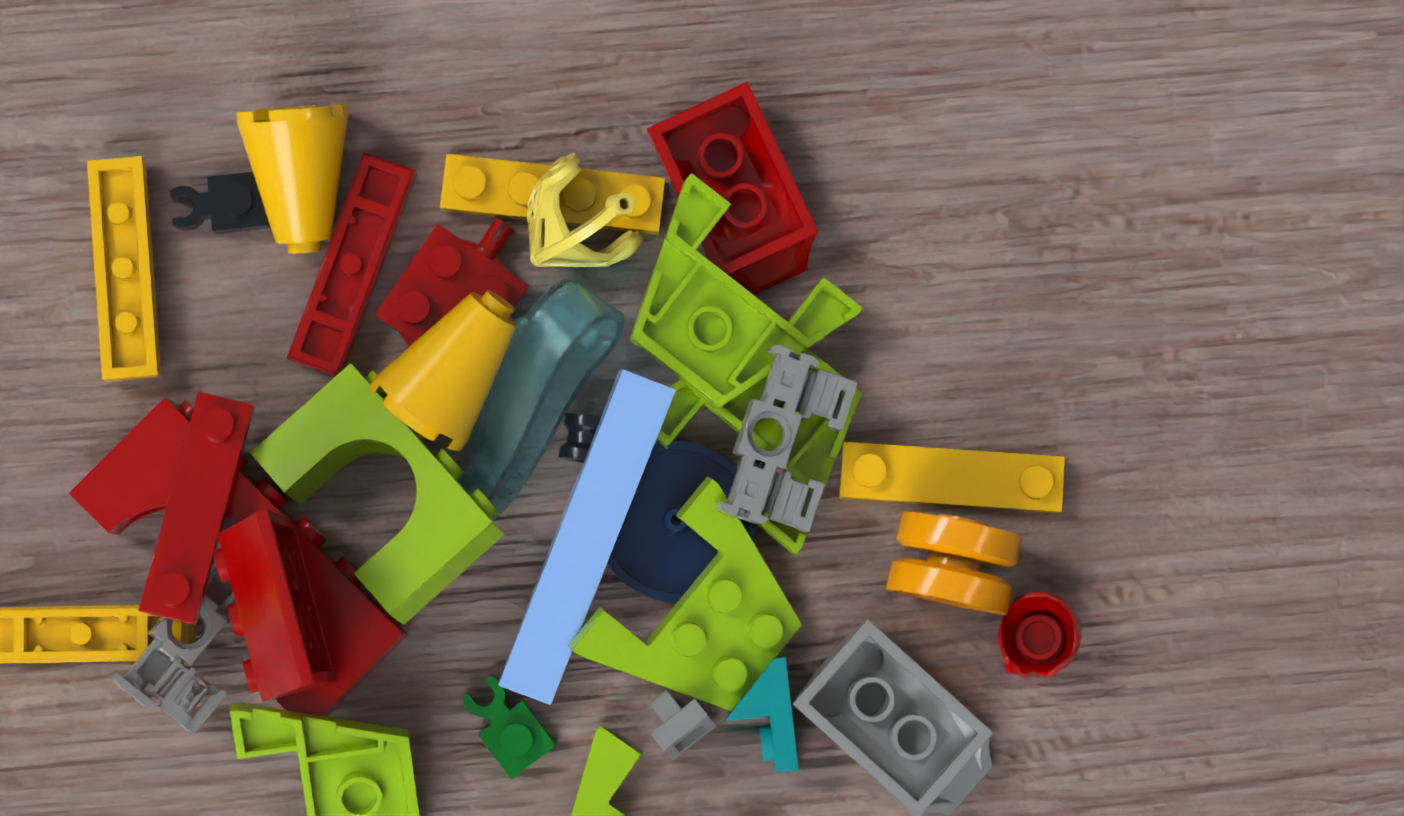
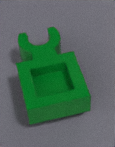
M490 675L486 681L494 691V700L488 706L479 705L470 693L464 695L462 699L470 713L478 717H485L490 723V726L480 732L478 736L512 780L557 744L524 700L510 710L505 703L506 689L498 686L499 679Z

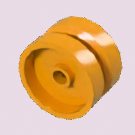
M903 511L900 516L896 541L906 549L927 554L928 559L925 561L901 557L892 561L885 590L955 607L1007 615L1012 586L1003 578L980 572V567L1007 569L1017 565L1023 537L1009 531L990 527L987 523L960 516Z

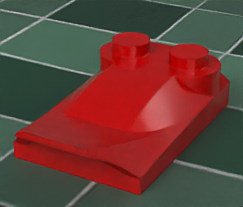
M748 81L647 128V133L656 150L657 157L662 163L677 196L680 194L683 182L692 173L731 204L700 244L709 261L753 295L807 270L810 249L819 231Z

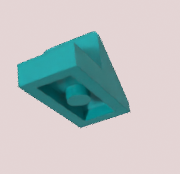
M786 657L774 658L724 721L769 716L770 727L759 728L763 762L774 761L776 773L798 771Z

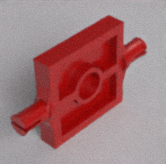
M495 217L493 223L477 245L474 242L461 240L437 223L377 310L375 316L398 331L409 347L471 292L483 296L487 290H490L501 296L515 308L529 288V285L505 270L496 257L515 230L506 224L496 241H492L504 223Z

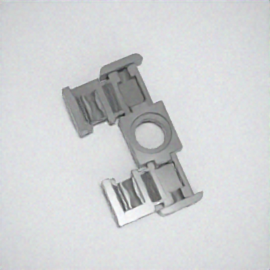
M775 345L766 350V353L774 355V359L761 399L749 401L732 454L741 456V460L727 502H716V507L721 513L754 524L765 523L770 519L794 527L798 531L809 532L825 484L809 479L807 485L791 480L792 472L784 470L783 474L775 471L776 469L782 470L786 467L801 418L810 419L812 413L827 418L826 426L836 432L843 430L858 382L821 369H817L815 374L808 372L809 368L818 367V360L815 357L805 353H794L788 347ZM762 418L772 419L781 427L782 440L778 447L771 451L760 449L753 441V427ZM762 511L770 513L769 517L761 515Z
M216 566L210 573L199 614L203 624L202 634L199 639L190 644L178 641L172 631L173 620L161 617L148 632L154 638L151 644L124 676L114 673L112 678L116 686L122 691L129 693L144 708H155L157 704L151 698L153 696L161 701L158 708L190 734H195L227 695L226 692L216 688L213 684L206 689L193 678L197 671L192 667L187 669L181 664L183 662L186 665H192L226 624L227 621L220 616L221 614L229 619L227 624L232 627L228 605L236 603L231 582L223 583L221 581ZM208 692L211 696L197 713L191 717L189 714Z

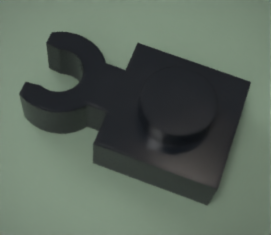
M253 172L207 177L208 193H198L195 189L188 186H179L170 190V197L174 201L187 199L193 203V210L189 216L172 219L173 226L179 230H194L202 225L206 219H211L212 231L215 234L270 228Z

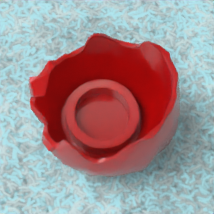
M1033 591L1015 598L1008 608L1007 615H1003L997 634L998 645L1006 664L1005 672L1021 677H1028L1034 673L1046 678L1055 676V674L1065 669L1077 655L1082 638V623L1071 604L1066 599L1051 592Z

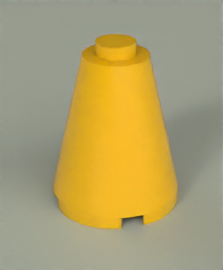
M330 104V106L315 107V105L236 112L237 125L275 243L287 244L289 254L321 251L320 241L330 240L332 237L349 117L348 104Z
M487 290L483 296L471 292L378 373L370 384L371 391L374 394L383 389L388 395L382 404L411 429L433 442L441 433L453 439L447 447L448 449L461 451L469 441L517 328V323L511 317L515 310L514 307L490 290Z

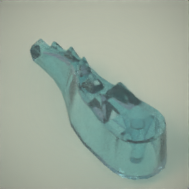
M572 278L562 280L553 285L539 298L525 316L515 320L517 328L484 403L481 421L475 424L470 436L473 454L468 468L462 469L465 474L457 481L469 494H472L479 488L500 512L493 519L494 522L511 504L529 479L544 452L551 444L562 419L592 372L614 349L623 332L625 323L623 313Z

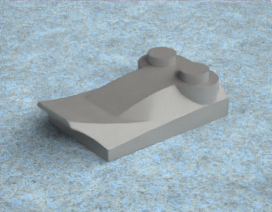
M868 619L863 620L838 645L807 680L791 702L916 816L928 813L951 815L993 767L989 747L990 737L993 732Z

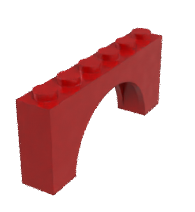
M164 397L69 492L108 533L120 535L140 519L166 510L194 407L187 400H184L178 406L175 402ZM242 455L226 516L240 522L256 512L270 510L291 518L281 508L288 500L266 478H263L257 484L242 469L248 463V460ZM302 517L297 523L294 520L293 522L336 683L275 700L285 710L329 716L409 634L400 626L401 623L389 615L377 600L374 601L360 587L362 582L354 574L358 569L347 558L342 556L335 562L321 548L327 539L310 521Z

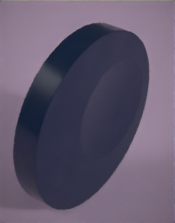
M675 440L667 449L660 443H655L607 562L612 571L627 586L646 597L665 602H678L718 552L681 521L676 514L707 476L720 485L728 499L738 468L716 450L698 443ZM740 519L754 543L757 524Z

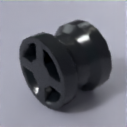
M566 413L564 426L568 430L567 441L560 446L558 458L584 463L601 417Z

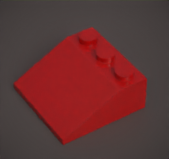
M263 510L252 514L219 533L218 537L221 548L214 550V560L221 581L223 583L231 582L236 603L228 605L229 617L236 637L245 636L250 658L243 660V669L251 693L259 691L262 701H272L336 683L293 519L270 510Z

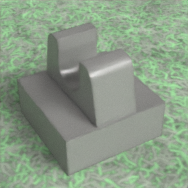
M665 690L649 703L663 722L661 726L650 734L673 761L717 727L696 699L681 708L672 695Z

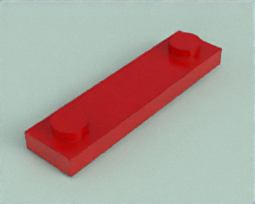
M363 152L288 352L287 359L289 361L334 377L345 368L415 181L416 170Z
M197 392L140 602L139 612L197 625L214 562V550L217 549L219 543L218 534L222 532L255 408L252 404Z

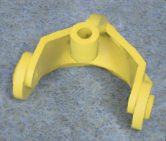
M574 152L560 157L550 165L549 170L536 182L528 200L527 222L530 261L535 267H608L630 257L636 252L644 237L639 231L630 230L598 252L580 243L605 226L615 216L632 213L635 207V200L629 193H617L608 196L603 210L571 232L569 231L559 206L560 191L581 171V167L578 165L581 159Z

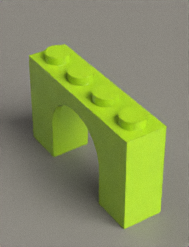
M350 363L253 449L250 454L281 490L299 505L305 502L340 469L359 457L383 453L395 455L408 461L414 473L417 488L416 502L411 517L393 539L354 573L389 615L405 625L505 534L493 521L500 512L479 488L472 494H469L457 481L465 472L442 448L434 455L422 442L425 439L424 436L394 416L382 404L388 395L383 389L373 394L370 384L377 374L372 370L364 377Z

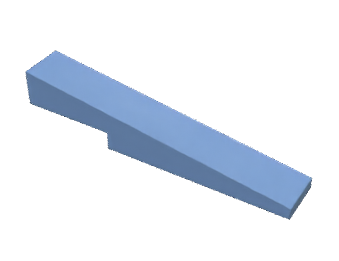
M619 370L580 474L577 475L499 679L498 686L551 705L572 653L568 645L582 628L675 394V389L629 371Z

